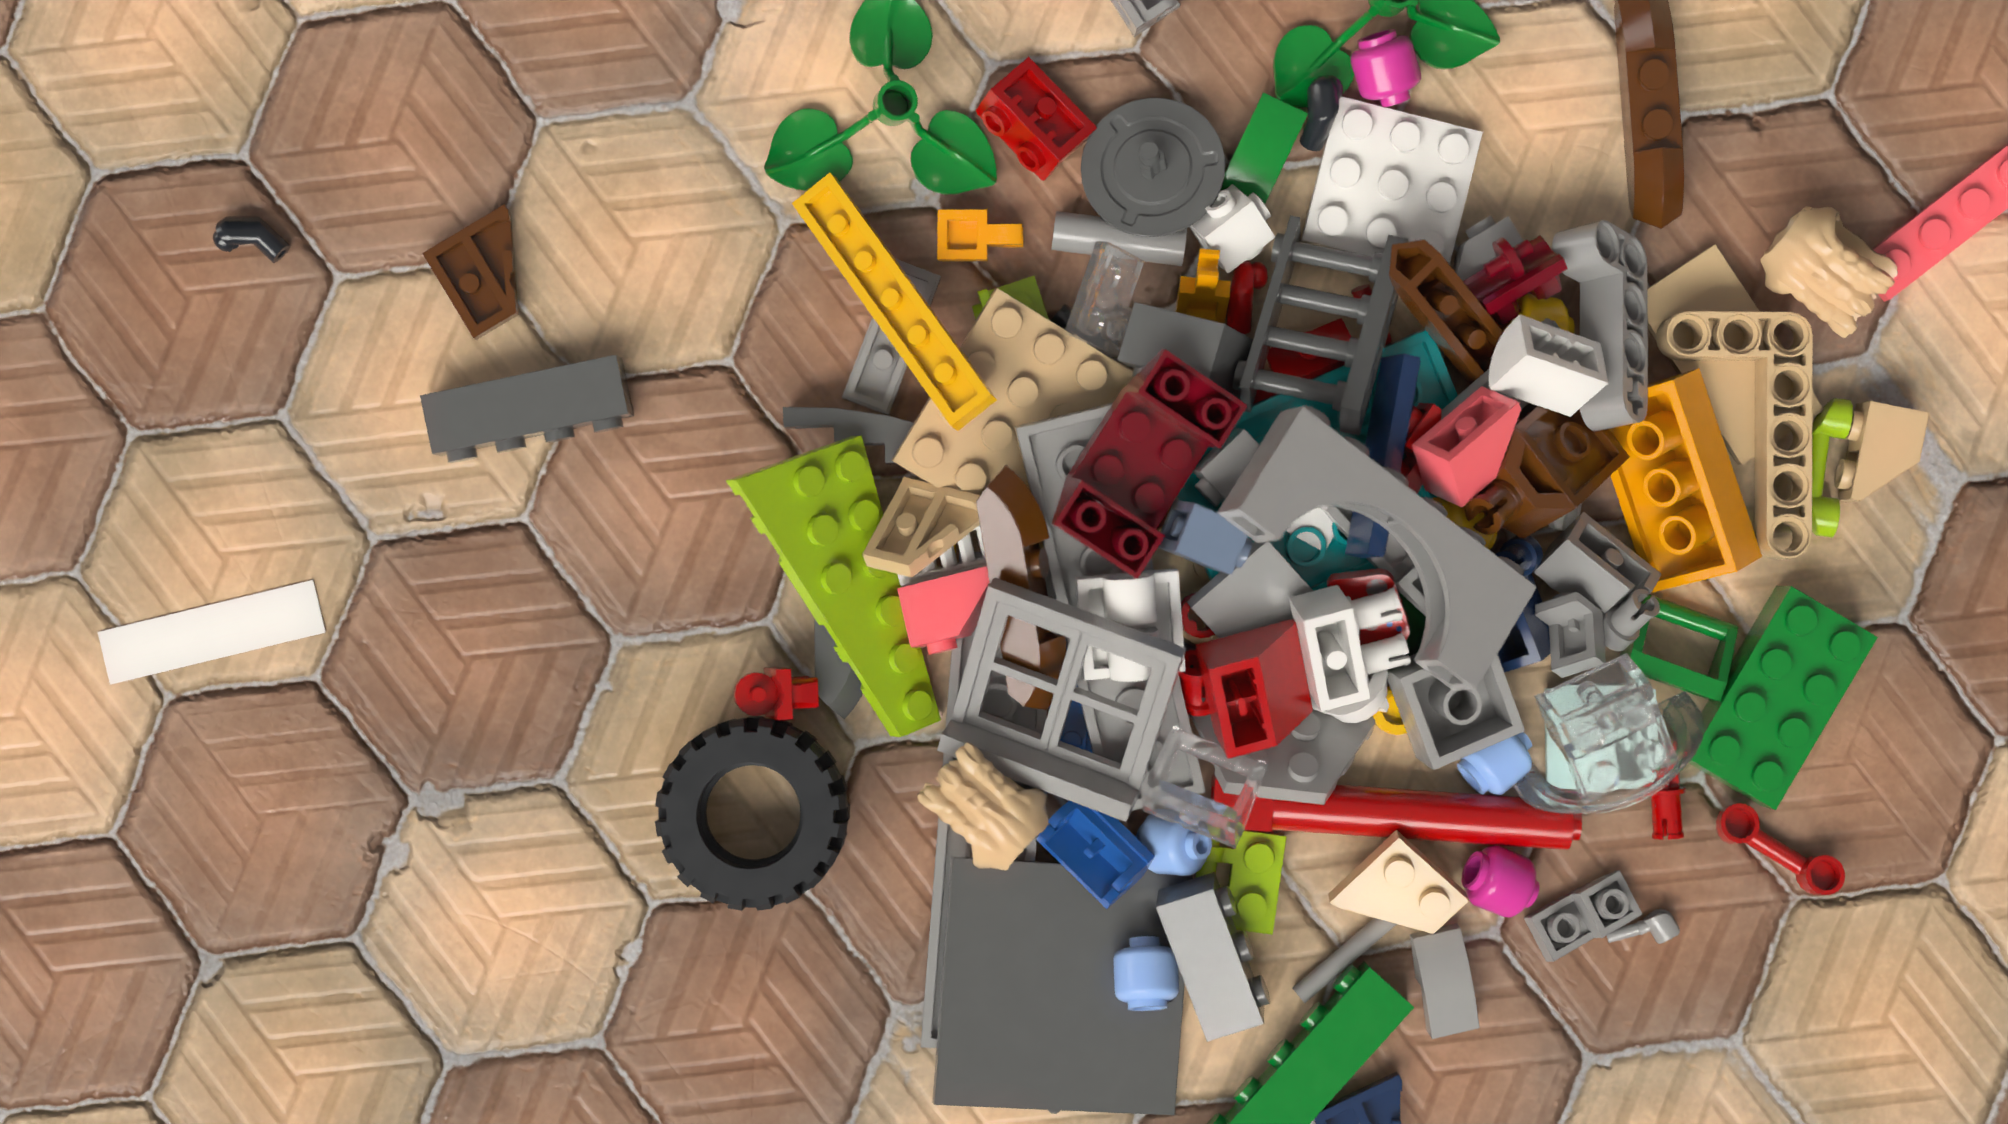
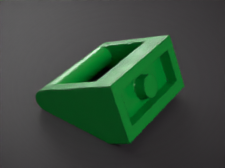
M1649 594L1640 603L1644 604L1653 595ZM1656 597L1660 606V611L1655 616L1656 618L1720 640L1707 676L1642 653L1649 621L1640 628L1639 637L1625 650L1621 651L1616 667L1696 696L1720 702L1727 685L1739 627Z

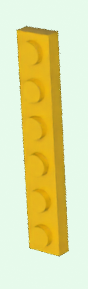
M828 173L792 203L952 428L959 431L997 401V398L834 175Z

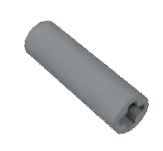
M1056 211L1051 250L1182 266L1187 228L1161 237H1141L1114 228L1100 216Z

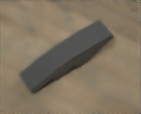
M783 407L784 428L834 427V442L851 436H862L864 446L885 445V463L887 465L896 464L891 460L913 425V422L887 415L839 408Z

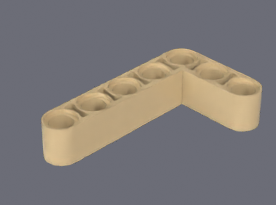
M1688 311L1668 318L1657 329L1656 342L1661 353L1669 359L1684 361H1755L1754 533L1761 553L1768 558L1778 560L1801 556L1809 548L1812 539L1813 334L1811 325L1802 315L1793 312ZM1677 323L1686 324L1693 332L1694 340L1689 349L1679 347L1674 341L1673 331ZM1728 323L1735 324L1743 332V344L1738 350L1732 349L1724 341L1723 333ZM1778 324L1786 325L1793 333V343L1788 350L1779 347L1774 340V330ZM1779 373L1786 375L1792 381L1793 392L1788 400L1780 398L1774 391V380ZM1780 423L1785 424L1792 431L1793 441L1787 450H1782L1774 442V430ZM1780 473L1788 476L1793 485L1792 494L1786 500L1777 497L1773 488L1774 480ZM1780 523L1787 525L1792 531L1793 536L1791 545L1784 551L1779 549L1773 540L1774 530Z

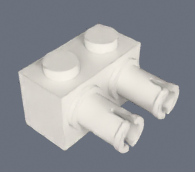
M1338 585L1289 597L1292 617L1297 626L1309 692L1321 712L1370 699L1367 684L1369 674L1403 665H1410V657L1405 655L1409 653V649L1402 633L1360 645L1358 635L1361 629L1395 620H1402V612L1397 610L1401 608L1394 588L1355 600L1345 596Z

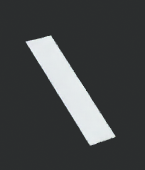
M310 580L97 633L111 685L326 633L314 581Z

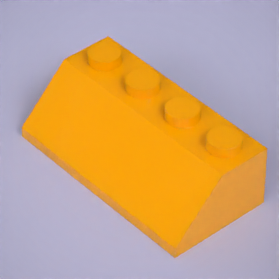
M1700 368L1649 383L1648 408L1645 419L1639 423L1610 428L1609 430L1630 456L1611 475V479L1636 554L1661 573L1657 584L1651 592L1653 593L1737 572L1760 559L1762 554Z

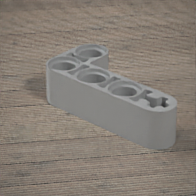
M1605 220L1560 231L1553 238L1552 250L1556 254H1560L1565 260L1568 269L1562 273L1580 282V336L1601 343L1608 384L1580 408L1583 421L1592 431L1639 423L1645 419L1648 408L1647 257L1644 247L1635 236Z

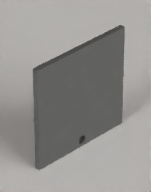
M951 856L932 1103L934 1105L1040 1109L1048 1110L1051 1114H1057L1060 1110L1175 1115L1185 985L1178 967L1179 992L1176 998L1167 1001V1009L1128 1010V1003L1118 1000L1115 996L1113 959L1117 951L1130 947L1129 939L1133 937H1159L1160 946L1171 948L1156 909L1158 890L1193 879V875L1156 874L1147 869L1145 875L1106 909L1060 863L1014 860L1008 870L977 868L972 863L973 858Z

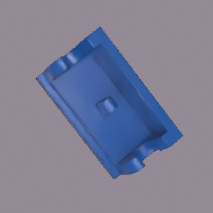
M1072 801L1065 803L1049 818V825L1036 839L1106 909L1145 875L1155 858V855L1117 818Z

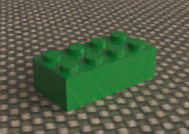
M1776 586L1731 662L1727 685L1721 701L1708 700L1679 749V758L1758 805L1776 810L1878 637L1792 586Z

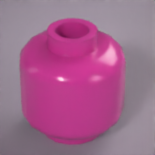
M1395 29L1380 31L1357 41L1359 48L1352 53L1350 58L1361 96L1368 100L1380 99L1382 107L1396 105L1410 99L1409 90L1414 88L1421 80V71L1411 39L1404 35H1397Z
M1490 845L1481 851L1474 852L1468 858L1461 878L1462 886L1467 892L1468 899L1474 906L1501 917H1514L1521 913L1524 908L1532 906L1537 899L1540 888L1539 882L1536 880V869L1532 861L1523 855L1497 845Z

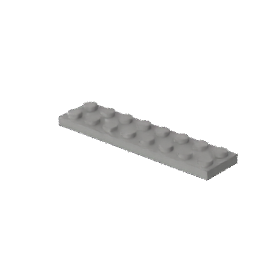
M1113 403L1015 426L1029 489L1042 511L1049 533V539L1042 541L1048 556L1049 573L1055 598L1057 601L1076 608L1075 577L1126 573L1051 524L1066 476ZM1150 559L1143 571L1154 570L1152 559ZM1066 637L1067 648L1071 639L1069 637ZM1081 669L1077 687L1139 710L1148 680L1129 682L1114 681L1110 678L1084 680ZM1179 675L1139 797L1132 811L1206 792ZM1081 704L1092 753L1122 764L1134 723Z

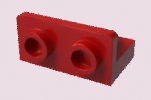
M1027 57L994 85L976 109V113L982 119L985 127L992 134L999 136L1017 155L1023 167L1034 172L1042 181H1045L1058 165L1081 146L1097 129L1096 125L1030 57Z

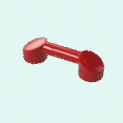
M1743 803L1730 804L1719 812L1716 820V830L1718 836L1728 844L1746 843L1795 873L1796 881L1806 892L1814 895H1831L1838 892L1843 886L1845 871L1842 864L1836 858L1829 855L1806 858L1759 829L1760 820L1758 814L1751 806Z

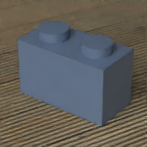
M1174 500L1160 532L1165 537L1158 548L1206 568L1232 575L1235 567L1241 568L1247 560L1252 546V539L1247 538L1248 535L1217 512L1195 503Z

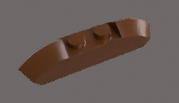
M1615 0L1614 17L1629 208L1633 219L1662 229L1682 215L1684 200L1683 141L1675 38L1668 0Z
M1423 239L1392 244L1389 278L1394 289L1422 327L1471 385L1490 368L1495 347L1503 331L1441 253L1429 242ZM1529 403L1520 411L1517 421L1535 404Z
M1005 465L976 501L989 582L995 577L1048 597L1045 582L1049 571L1048 556L1046 550L1040 548L1039 542L1049 539L1047 525L1042 511L1029 488L1012 469ZM1008 615L1000 643L1002 659L1058 680L1066 656V637ZM1005 675L1008 694L1022 706L1047 710L1051 705L1054 693Z

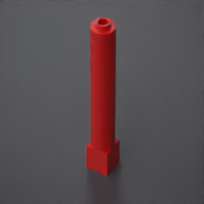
M1212 774L1209 825L1212 828L1267 832L1280 830L1388 838L1398 830L1406 839L1569 850L1572 840H1580L1582 814L1581 811L1574 810L1571 800L1336 784L1326 803L1320 805L1227 794L1223 792L1216 776Z

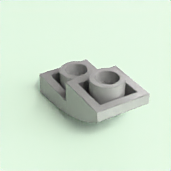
M1616 870L1569 892L1523 918L1545 960L1554 962L1593 938H1603L1643 914L1620 870Z
M1458 923L1440 927L1434 934L1424 931L1410 934L1415 978L1421 986L1426 1030L1430 1037L1435 1039L1480 1028L1469 961Z

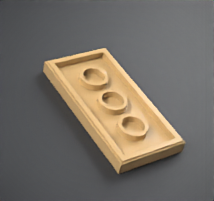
M1716 245L1709 247L1647 288L1648 330L1655 341L1657 329L1661 323L1682 312H1760ZM1677 323L1673 331L1674 341L1679 347L1689 349L1692 346L1694 335L1689 326ZM1728 323L1723 333L1724 341L1732 349L1738 350L1743 344V332L1735 324ZM1774 334V340H1775V342L1777 343V345H1778L1779 347H1781L1782 349H1784V347L1782 346V344L1780 343V341L1778 340V338H1777L1776 335ZM1667 357L1677 374L1700 368L1725 446L1737 465H1741L1754 457L1755 361L1673 360ZM1779 373L1774 380V391L1780 398L1788 400L1793 392V384L1789 377ZM1812 391L1813 418L1821 413L1824 408ZM1778 424L1773 434L1774 442L1792 432L1790 428L1785 424Z

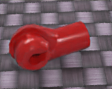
M1244 261L1233 272L1226 325L1242 334L1251 332L1254 288L1261 289L1268 281L1267 268L1263 263Z

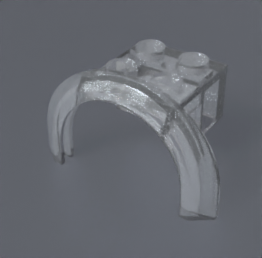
M1626 653L1534 696L1550 737L1565 757L1578 792L1563 790L1551 785L1542 777L1533 763L1529 773L1512 787L1527 804L1554 813L1598 814L1619 810L1639 803L1670 783L1696 754L1701 745L1705 730L1701 711L1686 691L1657 703L1650 681ZM1664 720L1674 731V737L1672 742L1668 734Z

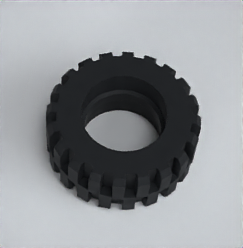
M749 716L719 723L701 732V734L689 741L679 751L675 760L668 765L662 777L664 782L661 790L657 792L655 807H658V820L655 821L657 836L662 837L665 847L662 853L667 863H673L680 874L677 877L687 887L692 885L701 892L700 897L711 903L717 900L728 904L727 908L740 911L744 908H757V911L772 909L774 905L784 902L788 904L800 898L810 888L813 889L823 879L843 847L847 835L848 820L850 819V804L848 803L846 793L848 788L844 775L840 774L835 764L837 761L830 751H826L817 742L818 739L808 731H802L792 726L793 723L784 720L767 719L764 716ZM743 766H763L778 772L792 785L799 800L800 822L794 838L783 850L767 858L745 859L729 853L716 841L708 825L707 803L713 787L726 773Z

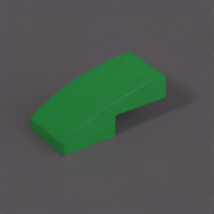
M1263 92L1227 167L1221 191L1233 184L1247 197L1255 193L1265 205L1308 113Z

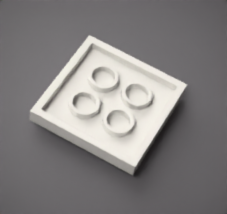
M1341 96L1337 116L1325 142L1301 242L1373 257L1375 252H1384L1388 235L1408 238V242L1425 239L1441 253L1450 265L1483 132Z

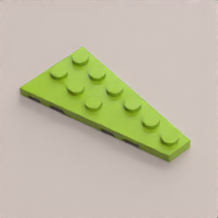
M851 436L726 480L733 493L741 495L752 512L753 516L750 519L759 533L766 534L779 554L778 563L817 623L824 625L836 643L833 648L842 662H848L862 683L860 690L891 737H903L941 721L921 647H910L897 588L904 586L900 585L898 574L868 567L863 557V552L884 514L862 436Z

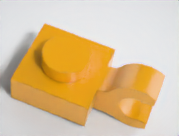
M987 209L938 210L937 260L988 261V246L1024 248V228L1022 224H988L989 212Z
M1200 248L1196 277L1181 276L1175 312L1225 323L1231 281L1218 280L1219 272H1217L1220 250Z

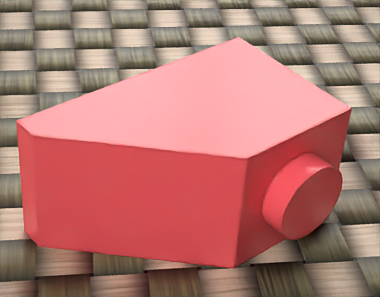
M1481 386L1413 443L1412 446L1425 491L1462 508L1489 485L1498 475L1521 411L1520 403Z
M987 566L897 588L910 647H927L928 655L957 649L956 639L972 635L978 624L987 588L990 584Z

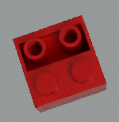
M1294 619L1196 644L1214 733L1227 759L1277 746L1313 712L1297 626Z

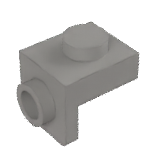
M1577 592L1560 593L1555 595L1552 600L1535 605V616L1549 626L1551 670L1563 678L1606 665L1602 610Z

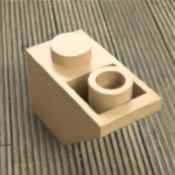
M1875 401L1857 403L1856 409L1853 410L1849 434L1845 438L1849 440L1846 459L1839 461L1834 477V486L1839 488V501H1861L1919 463L1929 412Z

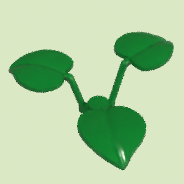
M865 0L853 18L849 32V43L855 59L865 67L883 65V72L888 80V83L875 95L873 110L839 134L837 133L835 121L823 111L808 108L791 113L780 123L775 131L764 165L767 176L777 183L795 190H809L828 173L834 175L841 182L847 176L853 164L852 155L842 142L877 119L887 126H898L908 121L915 133L922 138L911 151L910 163L916 179L926 189L942 195H955L975 189L991 187L997 181L994 154L987 138L978 125L962 113L943 110L933 116L928 130L924 129L920 123V116L915 113L918 104L916 91L907 82L899 80V76L893 72V66L904 70L917 66L927 56L932 45L933 36L930 21L924 10L915 0Z
M1368 0L1370 8L1334 42H1332L1331 37L1323 28L1314 25L1298 26L1283 36L1275 49L1273 58L1275 95L1279 100L1293 107L1308 108V87L1315 78L1326 75H1334L1341 81L1343 95L1353 81L1354 72L1350 56L1340 50V48L1377 14L1391 17L1406 8L1408 17L1417 21L1410 31V39L1414 51L1421 61L1436 69L1445 70L1460 67L1496 47L1500 43V37L1489 17L1473 0Z

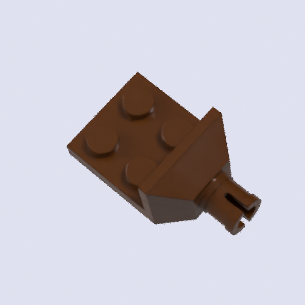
M1535 405L1516 422L1497 477L1467 503L1465 507L1466 518L1469 522L1482 511L1484 517L1472 526L1476 531L1485 535H1492L1503 527L1524 539L1576 509L1630 456L1609 429L1600 431L1589 429L1583 421L1580 409L1570 417Z

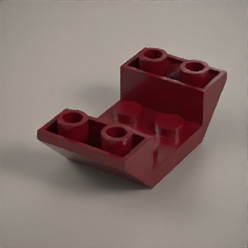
M1162 349L1121 390L1066 476L1051 524L1127 574L1138 579L1165 537L1156 529L1207 448L1221 449L1248 405L1166 349Z

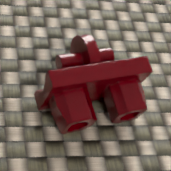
M1541 235L1531 241L1526 239L1514 247L1504 237H1501L1492 242L1493 250L1497 257L1483 265L1484 269L1463 281L1488 314L1499 325H1504L1518 316L1520 307L1517 299L1531 292L1537 300L1548 299L1560 292L1562 287L1559 274L1568 268L1564 258L1560 254H1556Z

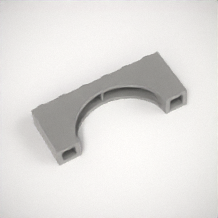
M1308 406L1281 411L1219 509L1218 514L1257 543L1279 540L1297 519L1321 506L1349 509L1377 522L1391 533L1405 549L1417 570L1423 587L1426 603V623L1423 640L1414 662L1451 690L1477 689L1537 587L1522 576L1524 571L1517 563L1505 557H1497L1485 547L1486 541L1482 536L1469 528L1459 527L1446 517L1447 510L1442 505L1430 498L1420 497L1408 488L1409 482L1402 474L1388 467L1382 468L1368 457L1370 452L1362 443L1350 437H1342L1329 427L1331 422L1322 412Z

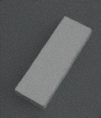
M897 260L925 301L931 306L941 276ZM873 317L842 398L889 416L908 366Z

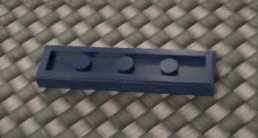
M1405 353L1381 358L1365 447L1370 452L1368 457L1382 468L1388 467L1399 473L1401 471L1421 363L1420 357ZM1353 511L1345 554L1358 558L1384 557L1389 532L1374 520Z

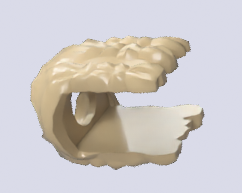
M1804 207L1790 218L1786 228L1775 235L1770 248L1763 253L1764 256L1761 258L1765 271V286L1768 289L1779 294L1791 293L1796 300L1803 302L1808 310L1815 313L1820 320L1827 322L1831 329L1843 338H1846L1857 329L1856 321L1858 317H1865L1872 312L1874 308L1873 299L1876 298L1875 294H1885L1889 287L1895 284L1894 277L1898 275L1897 265L1886 255L1876 253L1862 239L1843 227L1839 212L1832 207Z
M967 742L955 752L957 760L949 761V764L947 763L938 771L936 780L940 783V786L925 783L917 797L926 808L937 813L941 821L951 825L954 832L964 836L966 842L971 844L973 865L977 868L1008 870L1009 866L1023 852L1024 848L1048 826L1047 793L1038 788H1022L1011 778L1004 776L1003 773L997 770L992 762L985 759L980 749Z

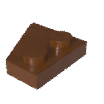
M505 204L422 253L475 340L519 315L511 213Z

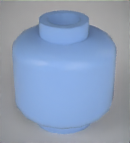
M1522 732L1461 758V761L1457 763V768L1467 783L1478 793L1485 794L1488 791L1494 795H1502L1531 770L1532 760L1528 750L1532 747V743L1528 736Z
M1157 810L1147 816L1136 834V838L1155 855L1148 869L1156 874L1193 875L1202 868L1212 847L1211 836L1202 817L1191 811Z
M1141 936L1130 938V947L1117 951L1113 959L1116 998L1128 1003V1010L1167 1009V1001L1176 998L1179 992L1178 964L1172 949L1160 946L1159 937Z

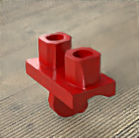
M764 667V673L753 672L741 677L734 688L735 703L747 715L760 716L765 714L766 717L776 720H792L793 709L819 708L818 678L791 676L790 668Z

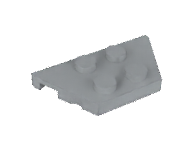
M1313 710L1277 746L1227 759L1214 733L1211 715L1196 717L1188 714V718L1192 719L1200 735L1199 745L1206 759L1213 763L1215 767L1214 774L1224 793L1320 805L1326 803L1334 791L1340 776L1345 775L1353 763L1359 748L1372 735L1375 725L1373 716L1359 723H1345L1332 715Z

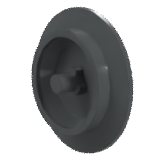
M1145 98L1126 103L1105 116L1097 124V129L1089 136L1081 159V178L1085 194L1097 214L1108 224L1122 232L1141 237H1161L1180 232L1201 219L1207 213L1205 208L1207 206L1212 207L1221 191L1225 176V156L1220 138L1211 123L1202 114L1184 103L1165 98Z

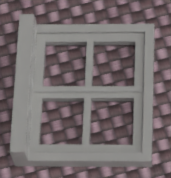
M994 577L987 588L952 717L941 735L937 751L956 757L955 752L967 742H970L980 749L985 759L992 762L995 768L1003 773L1004 776L1126 822L1139 797L1187 648ZM1008 615L1071 638L1058 680L997 657ZM1089 645L1152 668L1139 710L1076 687ZM992 671L1054 693L1042 734L981 711ZM1072 700L1134 723L1122 764L1060 741Z

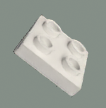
M1176 568L1143 571L1138 579L1127 573L1075 577L1077 608L1184 647L1179 571ZM1089 645L1082 666V677L1084 680L1110 678L1114 681H1143L1149 679L1152 668ZM1185 656L1179 672L1185 671Z

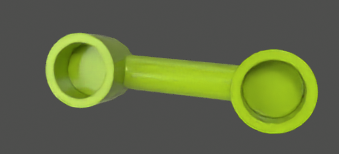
M1840 398L1831 399L1812 423V532L1816 536L1831 538L1834 537L1838 528L1840 502L1838 498L1822 496L1830 437L1845 439L1849 434L1853 417L1852 401Z

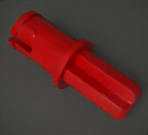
M1671 739L1657 740V790H1646V794L1651 795L1652 839L1663 840L1664 836H1668V840L1684 838L1681 794L1686 793V788L1680 786L1678 743Z

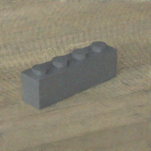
M618 355L420 395L431 452L433 455L438 456L447 455L448 463L477 458L476 449L493 445L496 446L497 453L526 448L525 439L544 435L546 443L571 439L575 437V428L593 425L594 433L624 427L623 418L634 416L623 359Z

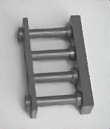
M1290 215L1285 234L1277 233L1274 240L1271 262L1276 263L1248 359L1247 361L1239 360L1234 375L1233 389L1240 391V400L1248 405L1245 409L1246 412L1251 413L1257 390L1278 393L1332 405V410L1340 412V431L1360 435L1399 296L1389 278L1392 244L1408 242V238L1388 235L1384 252H1375L1373 257L1301 243L1300 217ZM1295 262L1369 276V282L1375 284L1371 296L1363 294L1362 298L1359 299L1289 285ZM1283 304L1356 318L1357 324L1363 325L1360 337H1351L1349 342L1276 326ZM1270 346L1344 361L1345 367L1351 368L1347 382L1339 380L1337 385L1264 370Z

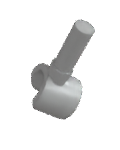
M1656 909L1645 916L1643 920L1620 927L1608 934L1607 939L1610 943L1643 935L1650 931L1657 944H1661L1676 937L1680 933V929L1669 911Z

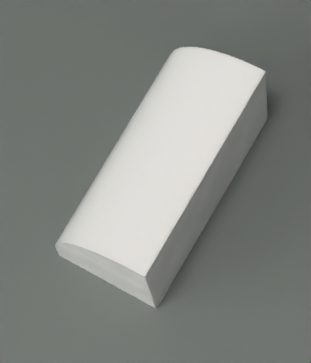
M1520 314L1508 325L1495 347L1489 369V389L1570 417L1608 384L1601 343Z

